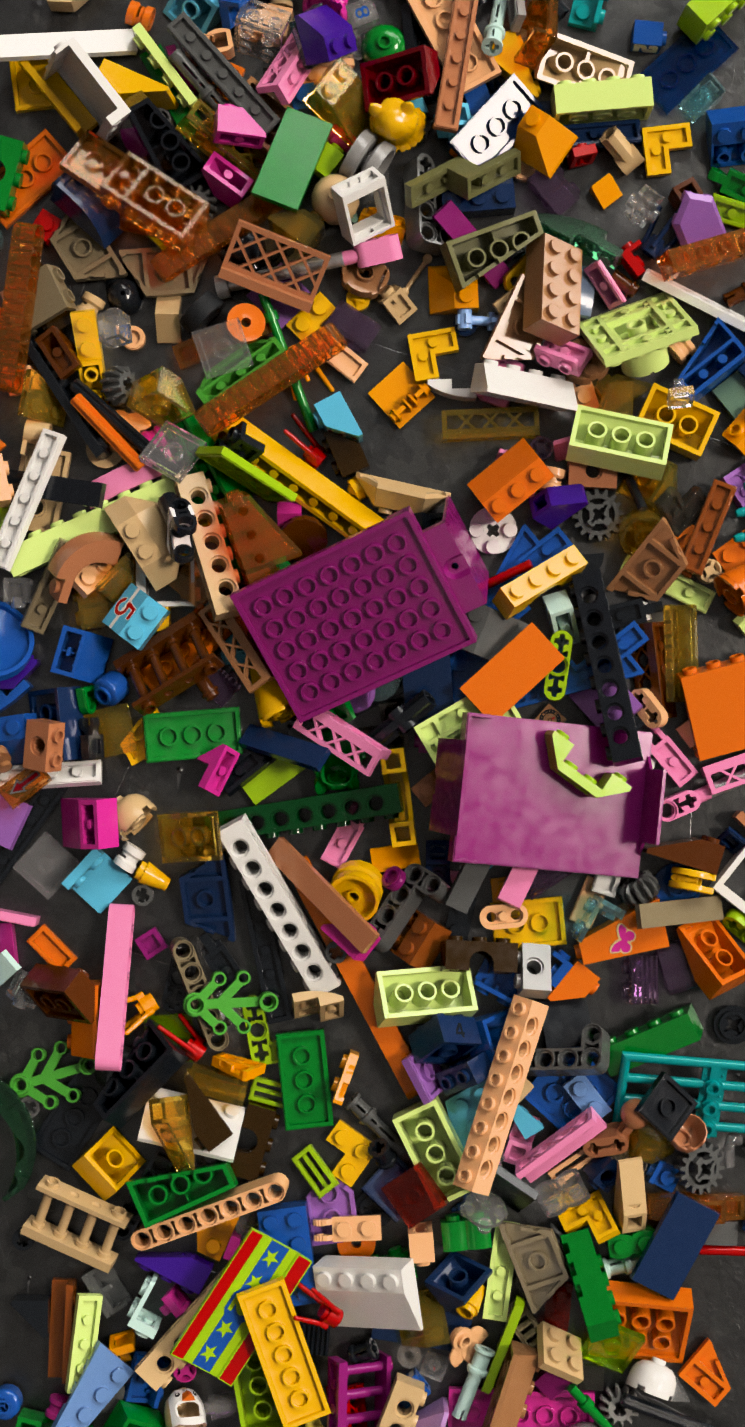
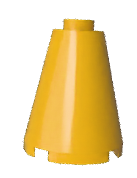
M250 668V676L253 685L258 680H260L261 677L256 671V669ZM276 680L266 682L254 691L261 727H273L272 722L280 720L282 724L295 716Z

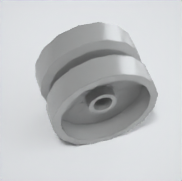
M365 129L348 151L340 167L339 174L350 178L373 166L384 175L394 158L397 148L386 140L378 144V135L369 129Z

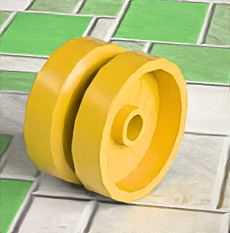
M362 860L345 862L337 868L330 883L366 921L371 919L377 912L385 887L382 885V874L371 863Z

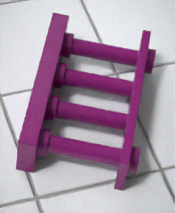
M379 1350L380 1356L378 1360L348 1365L347 1361L338 1356L328 1357L327 1402L331 1414L327 1415V1427H348L349 1424L374 1421V1427L377 1426L391 1389L393 1362L390 1355ZM375 1372V1386L347 1389L349 1375ZM375 1396V1410L347 1414V1403L349 1400Z

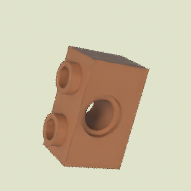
M567 461L566 485L582 484L584 490L615 491L617 489V471L596 467L598 476L591 478L586 474V467L589 465Z
M45 718L27 719L23 768L44 773L61 771L65 738L64 722Z

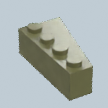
M533 210L440 245L439 247L455 292L457 293L542 235L544 231L537 211Z

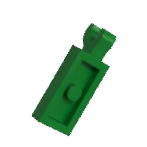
M712 166L707 178L722 184L719 192L745 202V174L731 167L726 174Z

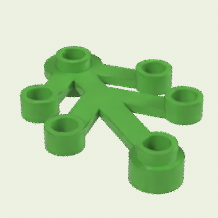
M246 970L237 971L235 980L218 998L208 999L218 986H223L227 981V977L222 971H215L211 975V981L200 992L189 993L184 998L183 1009L189 1016H201L211 1026L212 1031L216 1035H223L227 1031L226 1023L221 1019H216L208 1011V1009H219L235 1024L236 1030L239 1033L247 1034L251 1030V1023L247 1019L241 1018L232 1008L260 1007L265 1012H272L278 1007L279 1000L270 991L262 992L260 996L233 997L243 985H247L251 980V975ZM245 973L247 979L243 982L239 981V976ZM221 974L223 976V980L219 983H216L215 977ZM265 997L271 998V1002L268 1005L263 1003ZM198 1000V1007L191 1008V1002ZM242 1022L247 1023L245 1030H240L239 1028ZM218 1023L223 1024L221 1031L215 1030V1026Z
M58 1041L54 1044V1051L42 1073L37 1076H33L38 1063L45 1061L47 1058V1052L44 1048H34L32 1050L31 1058L23 1073L14 1075L9 1082V1086L18 1094L19 1098L29 1095L42 1103L44 1108L48 1110L57 1108L59 1105L57 1096L46 1095L35 1088V1086L44 1084L66 1097V1100L70 1103H76L81 1100L82 1093L78 1088H70L59 1082L58 1079L79 1073L85 1075L95 1074V1059L81 1058L77 1064L55 1070L62 1056L68 1054L70 1050L67 1048L66 1041ZM61 1043L65 1046V1051L62 1053L58 1050V1046ZM38 1050L42 1052L41 1059L36 1058V1052ZM90 1060L94 1063V1067L91 1070L87 1068V1063ZM20 1081L25 1082L26 1086L23 1090L19 1088ZM10 1089L11 1093L17 1097V1095ZM72 1091H75L77 1093V1098L75 1100H72L70 1098V1093ZM50 1097L54 1100L52 1107L47 1104Z

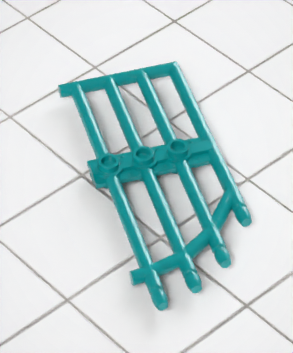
M622 1051L612 1122L622 1121L620 1110L626 1101L635 1098L642 1100L644 1097L641 1094L626 1093L628 1082L653 1084L659 1076L629 1073L630 1062L702 1067L701 1078L670 1077L681 1087L699 1088L698 1098L694 1099L698 1104L694 1109H696L695 1115L699 1116L706 1124L708 1131L707 1139H710V1137L716 1138L717 1131L745 1133V1124L719 1122L721 1111L745 1113V1103L723 1101L724 1090L745 1092V1082L726 1081L728 1070L745 1071V1061Z

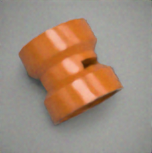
M131 0L127 8L125 24L134 26L140 22L145 30L149 32L154 23L156 8L151 6L144 7L141 6L140 2Z

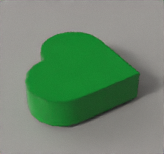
M94 685L76 688L80 712L83 715L93 714L96 711V703L98 702L94 695Z

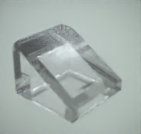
M672 1370L676 1378V1390L672 1401L690 1402L677 1374Z

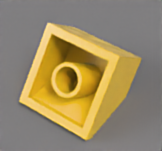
M112 1126L72 1167L106 1201L135 1174L146 1160Z

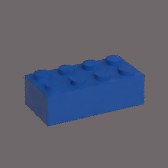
M306 1199L276 1203L257 1210L259 1231L296 1250L312 1261L300 1283L310 1290L311 1288L316 1289L312 1268L315 1265ZM298 1287L295 1288L290 1296L293 1306L317 1303Z

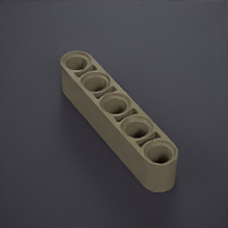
M185 937L174 938L170 942L169 950L185 992L188 995L199 988H204L208 982L192 943ZM179 944H187V951L184 954H176V948ZM189 966L196 967V973L192 977L185 976V970ZM193 1000L191 1002V1007H198L199 1001ZM208 1009V1011H213V1016L216 1019L222 1020L218 1009ZM201 1016L196 1017L207 1045L214 1051L224 1050L229 1044L227 1031L222 1035L218 1043H211V1037L215 1034L211 1026L206 1021H203ZM218 1023L215 1026L216 1031L223 1029L222 1023Z

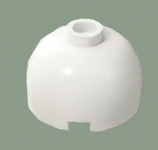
M652 1356L651 1360L642 1359L637 1361L630 1369L625 1382L633 1388L639 1387L645 1393L667 1401L673 1400L676 1390V1377L673 1371L665 1366L667 1361Z

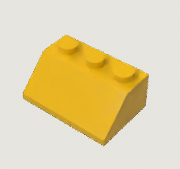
M653 383L637 417L674 424L669 449L697 461L705 449L721 412Z

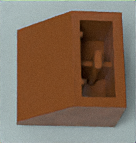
M416 909L389 950L415 968L431 967L441 951V942L447 940L452 932Z

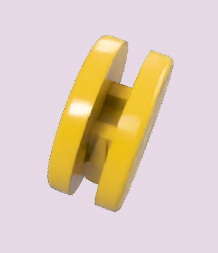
M681 867L671 868V873L674 874L671 875V880H669V887L713 895L714 888L701 885L702 880L716 882L717 876L715 874Z

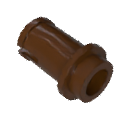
M619 270L612 274L613 280L619 289L625 293V297L633 298L640 288L637 284L638 281L635 280L633 282L620 273Z
M742 282L741 286L722 295L729 309L745 300V282Z
M208 676L196 683V686L203 694L202 699H206L207 702L220 694L218 686H214Z

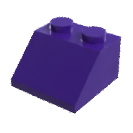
M327 4L294 16L307 66L330 62L357 51L356 37L353 33L352 25Z

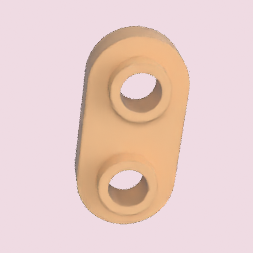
M507 903L487 905L479 913L480 923L489 930L521 927L528 919L527 909L523 905H521L520 909H517ZM514 910L520 912V916L517 919L511 918V912ZM490 912L496 915L493 921L487 920V914Z

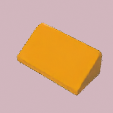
M418 843L417 845L392 848V845L370 848L372 865L380 872H385L392 866L406 869L410 864L417 863L421 865Z

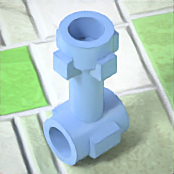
M459 309L458 314L455 315V323L458 325L459 331L472 330V325L487 326V331H493L500 315L495 314V312H488L487 316L472 315V309Z

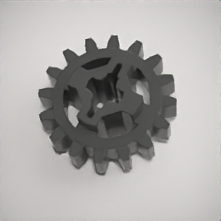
M595 489L593 495L586 491L588 505L579 510L577 514L571 516V519L578 521L573 527L574 529L579 527L582 529L579 534L580 536H583L585 533L589 534V541L596 536L597 541L601 542L603 535L610 539L611 531L615 534L619 532L616 525H623L624 523L619 517L623 516L625 512L618 510L622 502L615 503L616 495L608 497V490L599 494V490ZM603 500L604 502L602 504L595 505L590 501ZM604 507L605 509L601 515L602 519L599 518L591 523L594 519V512H598ZM610 507L612 508L614 514L613 521L609 517ZM583 510L585 513H587L586 523H584L582 519ZM594 526H602L606 530L594 531L591 529Z
M705 1141L696 1151L690 1153L682 1152V1156L677 1155L676 1158L679 1160V1164L674 1165V1168L679 1170L675 1175V1178L681 1180L679 1185L684 1187L686 1191L702 1195L703 1191L711 1192L710 1186L717 1187L716 1179H722L723 1177L719 1174V1171L725 1169V1166L720 1165L724 1157L718 1155L719 1148L713 1147L712 1143Z

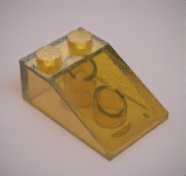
M340 57L325 70L302 101L321 120L333 124L332 130L351 148L355 140L365 129L372 131L369 120L371 115L365 112L360 77Z
M218 810L175 811L157 815L162 863L223 860Z

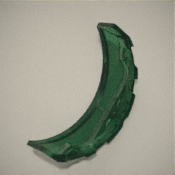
M0 1079V1114L10 1126L16 1145L15 1173L8 1192L2 1197L3 1201L6 1202L25 1188L31 1176L36 1158V1133L26 1105L19 1099L18 1094Z

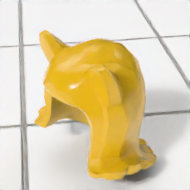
M396 97L386 98L381 104L370 103V129L378 135V144L386 140L397 148L396 152L398 150L405 152L406 150L409 151L411 147H416L417 143L421 142L423 135H425L426 115L419 107L415 108L412 102H404Z

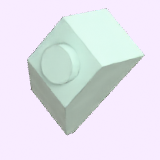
M566 590L542 596L552 634L564 630L572 636L573 644L579 643L580 637L574 608ZM560 635L559 639H555V643L559 646L558 649L560 647L563 648L565 644H569V641L565 640L564 635Z

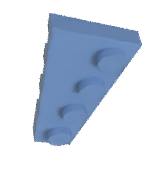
M98 1340L94 1346L95 1350L91 1358L87 1359L83 1367L84 1371L78 1382H75L71 1389L70 1397L61 1407L51 1427H88L135 1371Z

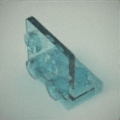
M594 894L593 898L589 897L583 906V910H585L581 919L577 918L573 924L571 931L574 933L572 937L581 943L597 913L614 921L616 917L622 920L627 911Z

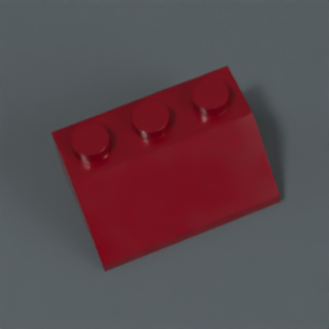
M423 44L361 63L360 71L365 112L369 113L370 103L381 104L386 98L396 97L407 102L433 94L440 78L438 52Z

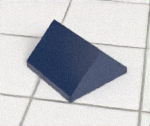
M450 1252L424 1281V1284L447 1312L464 1306L490 1277L493 1271L458 1252Z

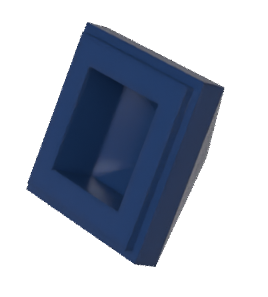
M730 826L716 837V839L720 840V844L725 846L733 855L745 846V838L739 831Z

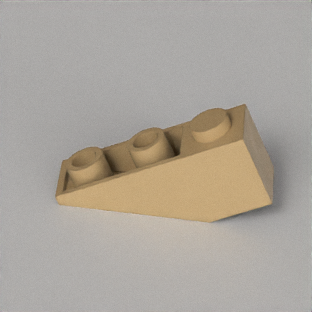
M641 1156L621 1159L617 1163L613 1214L622 1234L646 1229L647 1204Z

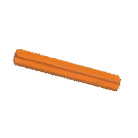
M78 393L71 399V405L134 471H139L145 465V460L81 393Z

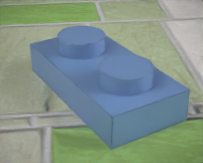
M573 1076L562 1085L582 1112L592 1106L603 1118L612 1111L586 1076Z

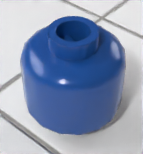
M117 671L105 673L94 684L95 698L99 703L107 706L117 705L130 692L127 677Z
M7 1383L0 1385V1420H9L18 1414L23 1404V1395L17 1386Z

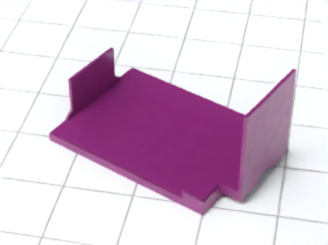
M448 495L445 500L442 521L422 530L409 505L387 516L381 522L231 593L230 598L297 719L302 723L477 642V634L466 613L487 604L489 571L450 495ZM457 563L459 566L458 568H453L452 564Z
M463 712L460 739L438 738L435 766L436 785L432 796L429 830L450 835L448 861L638 878L640 856L645 843L655 845L660 843L667 770L652 768L651 747L653 732L637 731L644 761L615 767L613 761L607 760L605 747L609 746L608 738L602 737L601 729L598 726ZM559 729L570 737L568 741L573 743L574 746L565 760L575 764L578 767L576 771L581 775L587 774L598 783L604 773L614 774V772H618L627 779L626 783L632 787L630 792L599 798L585 795L550 769L544 735L546 731H556ZM619 733L615 736L614 742L622 744L627 740L628 736L624 733Z

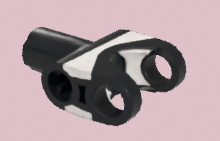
M174 492L164 493L158 499V506L167 525L166 546L174 561L189 563L194 560L195 555L192 534L197 530V520L188 500L179 498ZM180 553H185V554H188V555H187V556H182V555H179V554H180Z

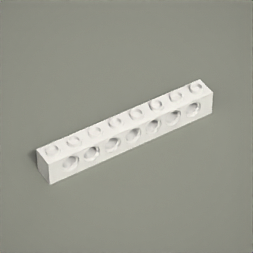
M246 813L220 826L217 831L219 845L228 851L231 865L241 873L244 887L253 893L256 907L259 911L263 910L266 915V923L272 932H276L281 949L284 952H288L291 957V965L296 973L299 972L304 979L302 982L306 991L329 992L340 986L343 977L336 965L327 960L325 956L326 948ZM238 840L244 841L247 848L239 849L235 842ZM248 862H256L260 869L252 870L248 866ZM267 882L271 885L272 889L269 891L263 890L260 883ZM279 903L284 907V910L276 911L272 904ZM292 924L296 927V931L290 932L286 930L284 925ZM303 944L307 946L309 951L301 952L298 950L297 945ZM316 965L321 971L317 973L312 972L309 966Z

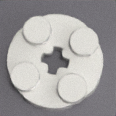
M483 508L473 516L470 522L469 534L478 551L483 554L495 555L506 552L512 546L518 529L515 519L510 513L497 523L489 512ZM488 525H497L499 527L497 530L499 535L497 537L495 535H487L489 531Z

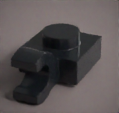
M80 718L79 726L85 733V735H80L82 760L104 758L103 734H99V718H90V726L88 718Z

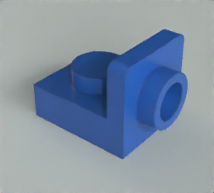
M553 948L551 949V954L560 960L558 965L554 963L551 966V980L554 988L557 987L573 967V964L569 961L572 957L561 948L558 952Z
M658 1157L655 1158L654 1162L650 1161L645 1169V1179L648 1183L655 1184L670 1193H673L679 1179L675 1178L679 1170Z

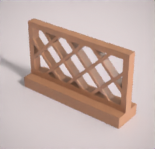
M239 219L220 267L218 277L309 313L331 255ZM241 227L251 230L255 239L242 244L239 237ZM267 238L275 240L278 248L265 253L260 241ZM236 240H237L239 246H237V247L234 248L235 243H236ZM257 243L262 255L250 260L245 248ZM291 247L298 249L301 258L288 262L284 250ZM241 250L246 262L239 265L230 262L231 254ZM280 252L285 264L273 269L268 257ZM314 256L323 259L321 268L311 272L306 260ZM264 259L269 271L262 274L255 272L252 264ZM303 261L308 273L295 278L290 266ZM287 268L292 280L282 283L278 281L275 273ZM318 274L317 279L315 281L313 275ZM310 277L314 285L311 293L302 291L298 282Z

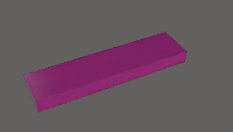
M448 200L432 216L451 240L477 231L452 200ZM501 262L482 277L493 289H496L503 282V277L509 268L504 262Z

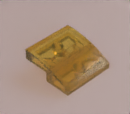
M128 703L98 709L93 714L83 715L84 718H88L89 726L90 718H99V734H103L104 758L101 759L137 751Z

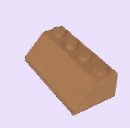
M515 1340L511 1341L482 1427H517L519 1419H524L527 1410L525 1400L527 1395H532L535 1381L532 1379L534 1373L540 1370L538 1368L537 1348Z

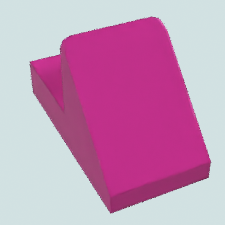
M221 744L199 756L197 760L208 765L198 786L219 797L240 753L225 744Z

